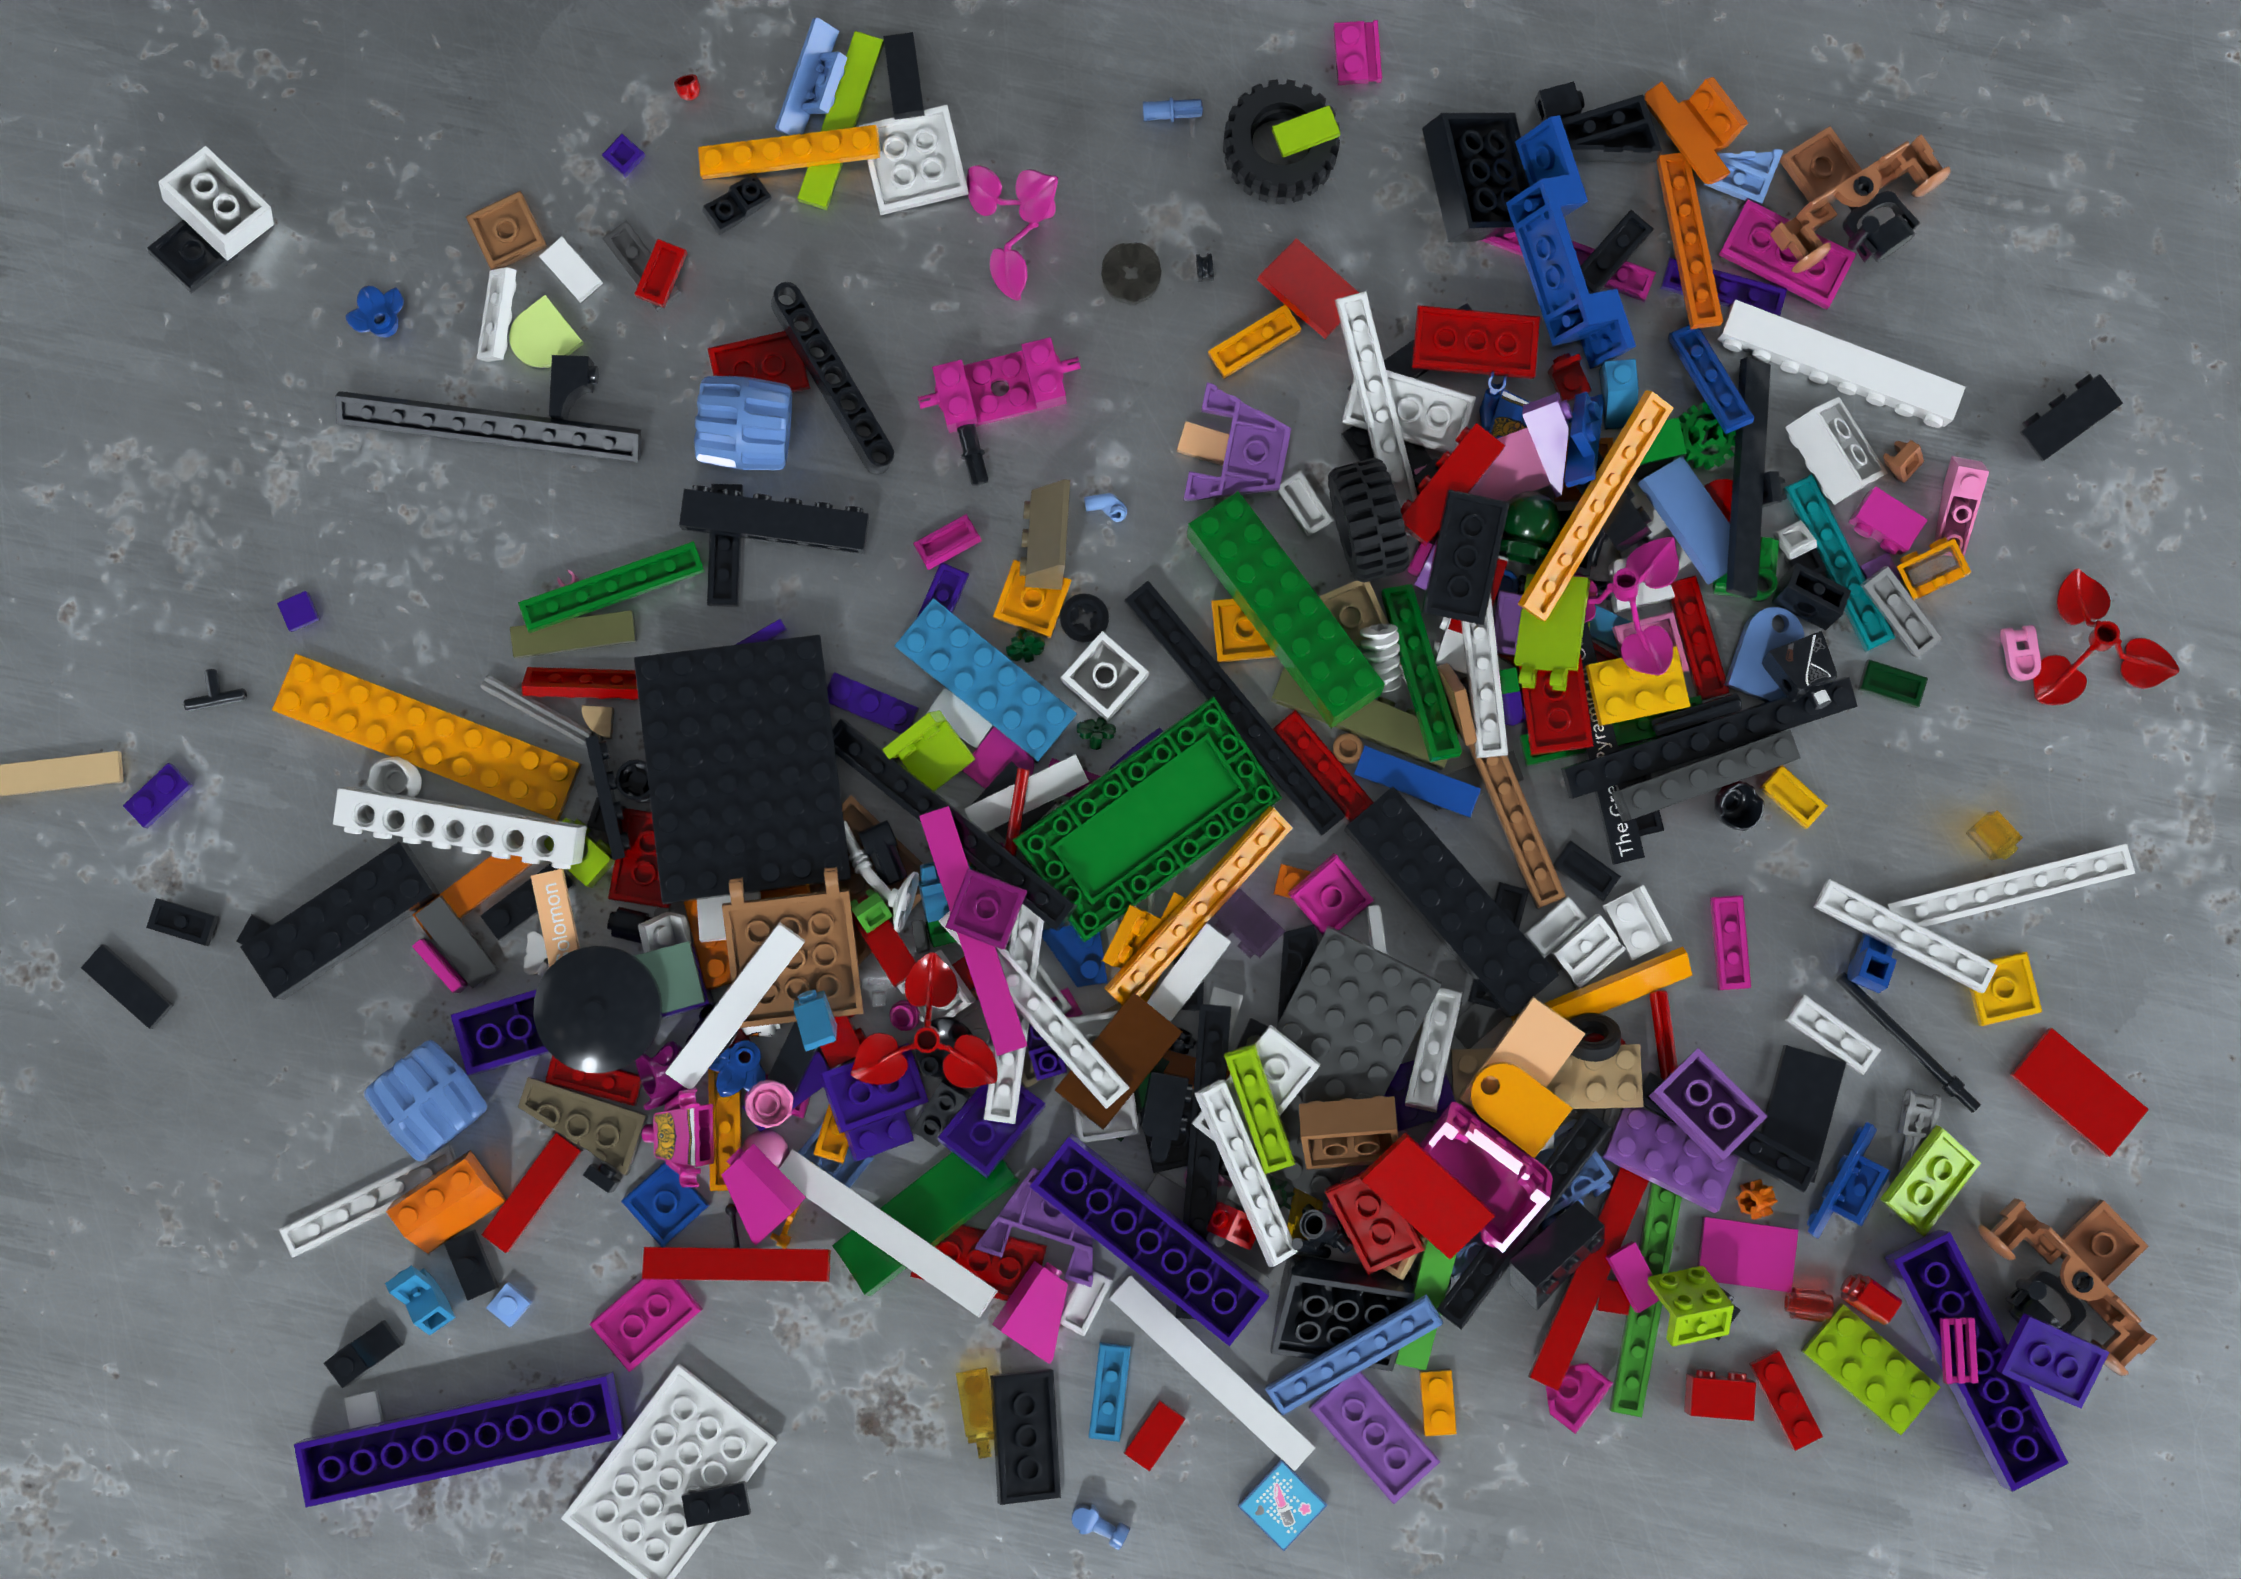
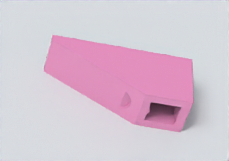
M1951 456L1943 484L1934 542L1944 537L1948 541L1955 538L1963 556L1966 553L1989 474V470L1982 461ZM1951 552L1944 554L1953 557Z

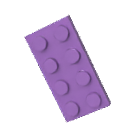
M1621 1108L1602 1155V1158L1713 1213L1720 1210L1739 1159L1730 1154L1724 1161L1716 1164L1678 1125L1644 1108Z

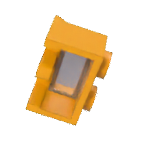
M1946 537L1929 544L1930 550L1921 555L1914 551L1900 558L1902 564L1896 567L1914 601L1971 574V570L1955 538L1950 541Z

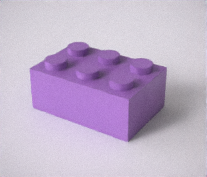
M1699 1048L1691 1053L1649 1095L1716 1164L1724 1161L1768 1117Z

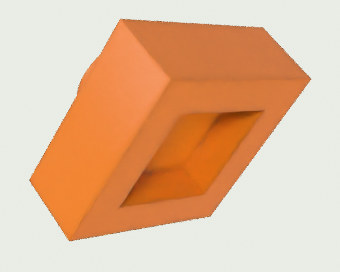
M1281 864L1273 895L1291 899L1288 893L1305 879L1311 871Z

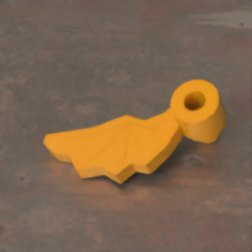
M801 1204L788 1216L780 1236L774 1233L771 1234L770 1239L777 1241L776 1246L787 1249L792 1238L787 1234Z

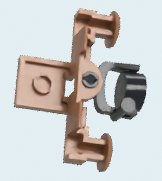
M1829 126L1780 158L1779 162L1809 203L1795 218L1785 224L1783 222L1778 224L1770 235L1781 251L1789 248L1798 260V263L1792 268V272L1801 273L1820 262L1831 249V243L1828 242L1823 245L1814 231L1836 218L1838 214L1831 205L1837 199L1851 210L1842 224L1844 231L1850 238L1848 240L1849 249L1857 250L1864 263L1871 257L1876 262H1879L1909 242L1915 236L1914 230L1920 224L1894 192L1885 191L1878 194L1879 190L1908 172L1918 185L1911 195L1916 198L1933 191L1947 179L1951 173L1950 167L1942 168L1932 154L1934 152L1921 134L1910 145L1908 141L1904 142L1862 170L1837 134ZM1889 207L1895 214V217L1881 226L1876 217L1866 216L1862 220V226L1859 229L1857 228L1859 219L1875 209Z
M2016 1198L1999 1213L2003 1219L1991 1230L1980 1224L1978 1231L1982 1239L1991 1249L2007 1260L2016 1259L2012 1250L2023 1239L2048 1264L2051 1265L2059 1256L2064 1260L2061 1264L2060 1276L2058 1278L2047 1271L2038 1270L2028 1280L2020 1278L2016 1281L2017 1289L2006 1298V1301L2014 1305L2009 1310V1313L2017 1323H2019L2023 1313H2026L2072 1333L2087 1316L2086 1310L2079 1299L2084 1300L2115 1332L2103 1345L2094 1339L2090 1342L2110 1352L2104 1365L2120 1376L2128 1375L2129 1373L2125 1366L2138 1353L2142 1355L2157 1340L2153 1334L2146 1332L2139 1325L2142 1320L2108 1287L2149 1246L2104 1200L2100 1199L2062 1237L2047 1224L2039 1222L2025 1208L2026 1204ZM2080 1277V1278H2081V1281H2080V1283L2077 1285V1280H2078V1278ZM2046 1285L2059 1294L2070 1310V1320L2063 1326L2038 1301L2047 1295Z

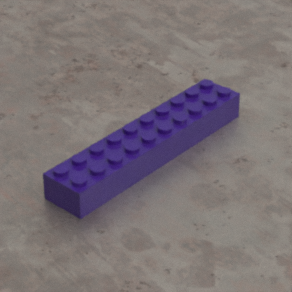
M609 1372L310 1437L295 1443L294 1448L306 1508L618 1440L625 1434L614 1374Z

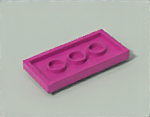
M1747 199L1718 255L1827 310L1835 298L1856 253L1816 234L1823 245L1828 242L1831 243L1829 253L1810 269L1801 273H1794L1791 270L1798 263V260L1789 248L1781 251L1770 235L1781 222L1785 224L1790 220Z

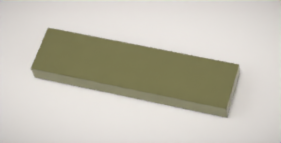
M632 610L572 618L532 633L528 632L526 625L510 627L512 651L515 659L637 642Z

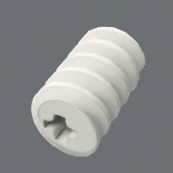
M1375 624L1360 630L1362 637L1369 638L1361 641V647L1370 649L1362 654L1370 661L1371 666L1385 683L1382 693L1394 691L1401 687V679L1399 678L1401 668L1398 666L1400 664V656L1398 655L1400 645L1397 643L1399 633L1396 631L1398 627L1393 624Z

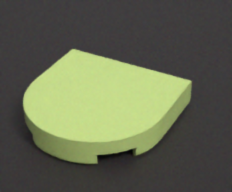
M546 295L542 296L516 317L509 333L510 346L514 354L524 364L537 368H550L552 355L569 356L584 344Z

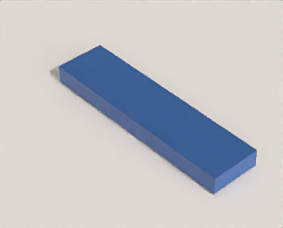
M1687 325L1669 333L1668 340L1724 433L1728 434L1753 423L1754 416L1701 329H1690V325Z
M1364 746L1354 775L1391 788L1393 786L1397 791L1469 818L1472 816L1481 792V788L1368 746Z

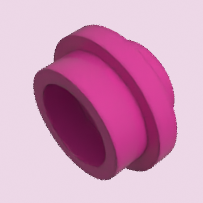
M900 1000L890 1009V1022L898 1030H912L920 1021V1011L918 1007L911 1005L908 1000Z

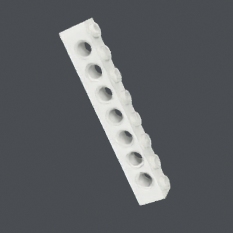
M356 787L337 789L333 825L344 827L343 832L363 834V830L373 832V837L381 839H392V835L403 837V842L411 844H422V840L433 842L432 847L440 849H451L452 845L461 846L462 852L481 854V850L492 852V857L500 859H511V855L522 857V862L529 864H541V860L552 862V867L559 869H571V865L582 863L587 829L585 825ZM369 806L375 813L373 821L367 817L366 812ZM398 811H400L404 816V823L402 826H400L396 821V814ZM428 816L434 821L432 831L428 830L425 824ZM457 821L463 824L464 832L462 836H459L455 831ZM487 826H490L494 832L492 841L485 837V828ZM517 830L524 837L522 846L517 845L514 840ZM547 835L554 842L552 851H548L544 845Z

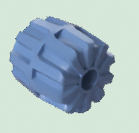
M708 376L702 379L700 393L697 397L698 415L695 416L696 433L694 447L697 461L738 470L784 469L789 450L792 418V391L790 386L752 377Z
M433 1040L425 1041L421 1046L414 1048L405 1058L398 1060L391 1069L377 1077L364 1091L365 1099L385 1129L419 1162L426 1160L477 1120L487 1109L485 1100L467 1074Z

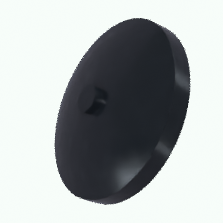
M609 946L584 947L558 959L542 977L534 998V1022L544 1046L561 1063L575 1070L587 1073L611 1072L636 1061L653 1043L662 1020L661 993L650 970L630 953Z

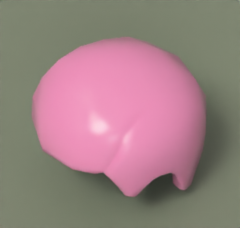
M775 1080L760 1081L749 1090L746 1096V1114L755 1125L764 1128L779 1126L792 1113L793 1095L783 1083Z
M758 1130L750 1134L742 1146V1150L745 1152L754 1143L778 1169L789 1155L787 1142L783 1136L774 1130H763L762 1132Z

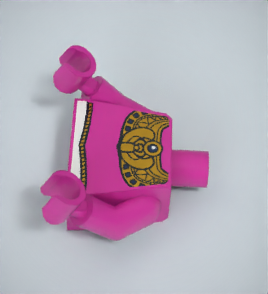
M697 1088L680 1091L677 1096L665 1104L664 1112L654 1114L653 1124L644 1125L641 1134L644 1142L654 1143L655 1157L665 1160L666 1165L679 1174V1181L682 1187H699L696 1177L697 1174L701 1173V1168L695 1167L714 1163L713 1104L700 1105L697 1103L695 1093L698 1092Z

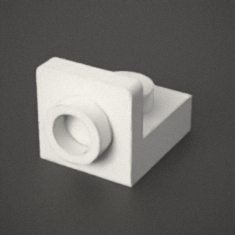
M664 912L638 925L644 953L687 941L692 943L690 925L685 915Z

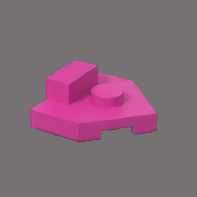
M1588 1363L1569 1366L1559 1391L1546 1386L1550 1415L1576 1434L1603 1400L1613 1382Z

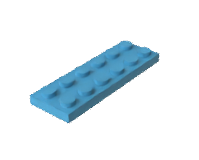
M934 598L894 645L895 648L1037 762L1042 759L1077 716L1074 710Z

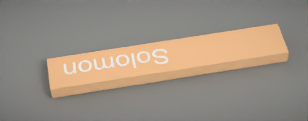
M564 869L531 875L549 967L564 955L580 949Z

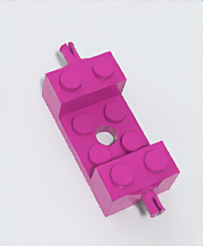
M1049 337L1021 344L1022 351L963 365L961 359L933 366L932 369L936 381L935 393L918 396L920 409L939 405V408L944 413L948 431L953 433L957 432L958 427L966 424H975L977 427L1067 404L1063 386V373L1080 370L1079 358L1077 356L1060 361L1054 351L1052 339ZM997 381H1004L1009 385L1008 392L1003 396H997L992 392V386Z

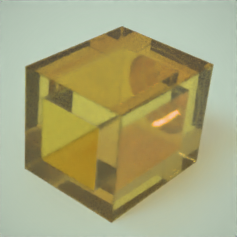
M1998 810L1985 814L1966 832L1968 837L1990 860L2000 858L2006 860L2018 850L2016 844L2023 838Z

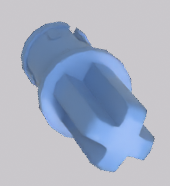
M1170 97V100L1143 101L1144 121L1171 119V122H1174L1176 118H1193L1203 115V103L1200 99L1173 100V97Z

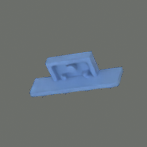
M820 18L812 19L775 126L777 131L786 136L804 134L811 114L829 113L835 101V93L839 81L844 75V66L848 57L840 52H832L839 30Z

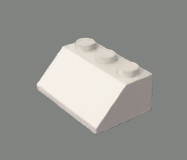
M1840 397L1813 408L1785 427L1789 433L1791 443L1800 450L1805 458L1806 467L1811 473L1815 474L1821 484L1823 494L1834 505L1888 474Z

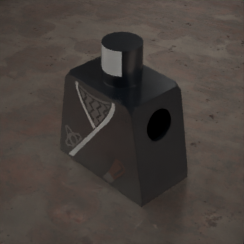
M1822 631L1768 652L1762 665L1790 701L1795 702L1808 697L1815 710L1824 708L1832 702L1826 689L1837 678V671Z

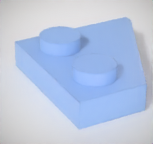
M1773 149L1772 152L1761 153L1743 151L1740 154H1733L1732 152L1717 153L1729 169L1730 174L1716 183H1704L1703 185L1741 200L1747 201L1749 199L1762 205L1784 150Z

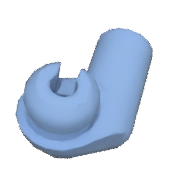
M1112 493L1084 497L1086 512L1102 510L1115 522L1123 521L1127 515L1125 504Z

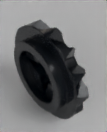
M1078 594L1068 599L1063 605L1060 612V623L1062 630L1070 639L1081 643L1094 641L1102 631L1105 633L1109 623V613L1106 605L1098 597L1091 594ZM1078 607L1082 611L1084 610L1085 614L1097 613L1090 619V630L1083 623L1073 625L1079 619Z

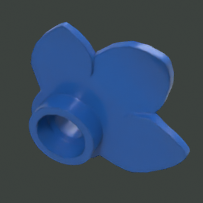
M364 286L357 295V305L359 308L347 313L346 321L359 333L371 331L378 337H390L398 329L397 314L403 307V296L397 288H393L383 294L374 286Z
M749 1040L739 1041L732 1048H727L711 1064L709 1069L719 1072L716 1087L721 1097L734 1095L742 1088L749 1092L755 1084L766 1080V1073L759 1064L761 1051L757 1044ZM742 1051H747L750 1053L751 1059L744 1062L740 1059L739 1054Z

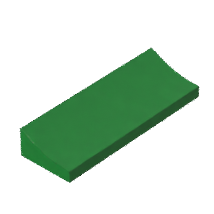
M952 1152L880 1209L935 1247L1020 1180L1004 1159L986 1178ZM851 1230L832 1245L864 1295L867 1296L875 1294L907 1269L903 1264L854 1230Z

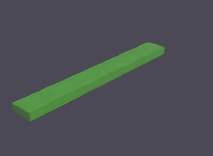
M1651 1182L1639 1250L1652 1274L1658 1275L1668 1273L1682 1197ZM1661 1301L1656 1302L1640 1313L1634 1312L1630 1304L1629 1315H1626L1610 1401L1609 1410L1611 1412L1642 1418L1662 1310Z

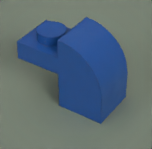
M1863 933L1856 955L1850 960L1847 979L1876 993H1881L1888 988L1897 962L1896 959L1891 957L1894 948Z

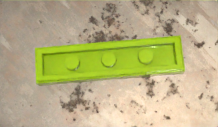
M1252 1044L1225 1053L1224 1057L1264 1173L1267 1174L1295 1165V1159L1256 1045Z

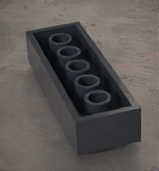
M397 842L240 946V948L272 997L285 1000L413 915L440 893L408 844Z

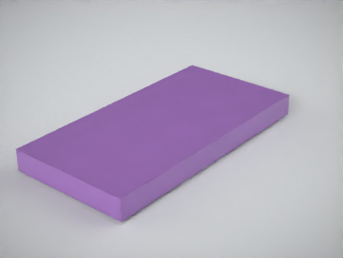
M1361 1371L1328 1389L1309 1406V1409L1393 1504L1440 1463V1460Z

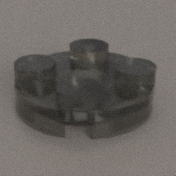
M1121 243L1114 246L1108 251L1102 262L1101 279L1105 290L1115 300L1134 306L1146 301L1154 295L1160 285L1162 272L1160 261L1156 253L1142 243ZM1134 266L1137 267L1138 278L1126 279L1124 269L1126 267L1129 269L1134 268Z

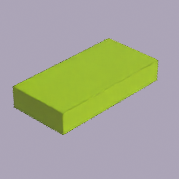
M1330 105L1272 126V132L1282 158L1340 137L1341 134Z

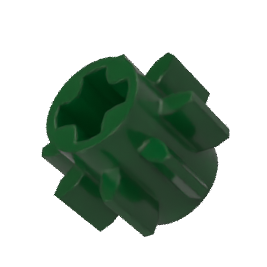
M1270 1177L1272 1191L1275 1192L1278 1188L1282 1190L1280 1196L1283 1199L1278 1203L1279 1208L1284 1206L1287 1209H1291L1290 1204L1287 1203V1198L1295 1194L1291 1191H1285L1284 1188L1288 1182L1282 1181L1278 1185L1274 1177Z

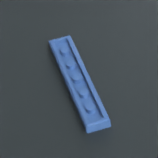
M1424 1295L1268 1384L1265 1390L1283 1416L1443 1325V1320L1428 1296Z

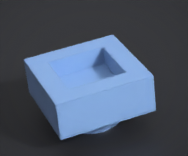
M508 1282L486 1309L511 1328L532 1304V1301Z

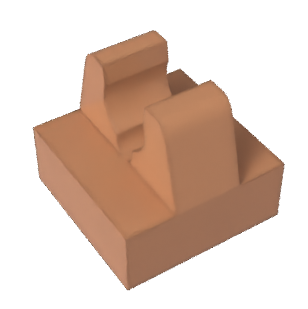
M1912 440L1908 443L1896 441L1894 443L1895 451L1898 452L1896 456L1893 457L1887 453L1883 455L1885 465L1893 472L1894 478L1902 483H1905L1924 463L1920 445Z

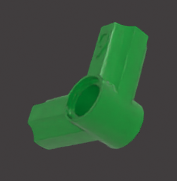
M1761 537L1758 579H1762L1767 583L1768 590H1758L1757 597L1751 598L1753 601L1763 602L1767 600L1777 588L1776 572L1779 540ZM1727 573L1713 582V594L1742 597L1726 592Z

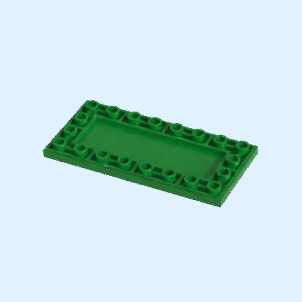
M1210 697L1015 837L1013 842L1037 874L1077 905L1068 921L1081 940L1086 942L1126 913L1130 905L1135 906L1263 813L1269 806L1281 800L1282 796L1215 697Z

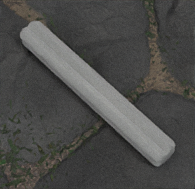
M487 675L482 682L481 688L582 745H586L585 738L593 736L591 730L530 696H523L521 691L492 675Z

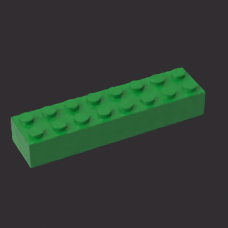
M1239 491L1188 523L1187 538L1331 729L1382 694L1385 685L1384 681Z

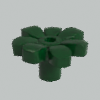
M1021 629L1016 632L1015 637L1011 638L1012 645L1006 647L1007 656L1011 657L1013 661H1020L1024 658L1025 663L1034 661L1033 654H1042L1045 642L1043 637H1034L1033 632Z
M1098 717L1096 722L1094 719L1079 722L1077 724V733H1080L1082 739H1090L1089 747L1091 749L1099 750L1102 748V739L1114 738L1116 727L1113 724H1107L1104 718Z

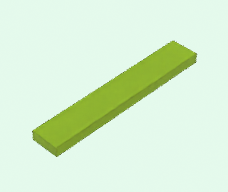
M858 31L854 32L846 55L848 58L844 66V75L839 81L834 104L825 116L821 131L856 127L884 46L883 39ZM843 163L808 167L797 197L798 202L827 210Z

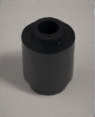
M618 907L616 912L612 911L610 913L607 929L611 930L612 937L642 943L638 925L653 917H649V913Z

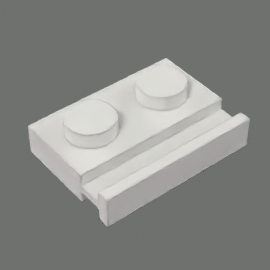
M1644 885L1602 905L1622 945L1626 948L1625 951L1631 961L1672 941Z
M1595 914L1550 954L1567 977L1573 981V985L1580 989L1622 954L1626 948L1618 941V937L1603 917Z

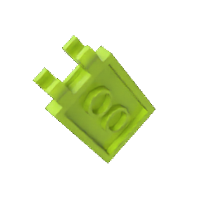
M1527 574L1525 590L1535 574ZM1588 577L1571 578L1546 622L1537 619L1522 608L1514 659L1516 666H1522L1519 674V684H1522V688L1535 689L1537 670L1552 671L1550 686H1553V690L1566 691L1568 670L1578 671L1590 587Z

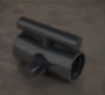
M1307 1204L1302 1209L1303 1215L1300 1219L1299 1227L1302 1235L1308 1240L1301 1238L1293 1239L1292 1248L1294 1250L1321 1258H1328L1331 1255V1249L1325 1246V1244L1338 1248L1343 1254L1348 1253L1352 1249L1353 1245L1341 1222L1335 1215L1323 1212L1321 1209L1316 1210L1311 1204Z

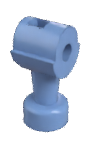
M1079 1504L1073 1509L1072 1524L1079 1530L1080 1534H1088L1093 1531L1110 1538L1109 1545L1117 1550L1121 1549L1130 1531V1527L1123 1523H1118L1116 1527L1099 1516V1512L1093 1504L1091 1506Z

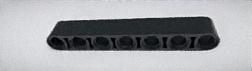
M791 282L780 283L776 286L771 300V307L775 316L865 468L873 474L886 472L894 458V450L799 288ZM782 295H787L792 298L794 303L784 305L778 298ZM802 321L808 325L809 329L800 331L795 328L794 323ZM813 347L820 348L824 352V356L815 357L810 353L809 349ZM829 373L835 374L839 377L840 382L836 384L829 383L825 379V375ZM850 400L855 404L856 408L846 410L841 406L840 401ZM860 425L866 426L871 434L869 436H861L857 433L856 427ZM871 453H883L886 461L882 463L876 462L872 458Z

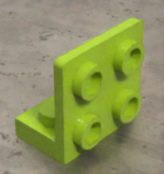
M940 710L926 714L882 749L888 759L899 757L908 771L933 791L938 790L975 761V757Z
M1704 1266L1648 1277V1285L1670 1313L1666 1339L1672 1347L1729 1335L1734 1305Z

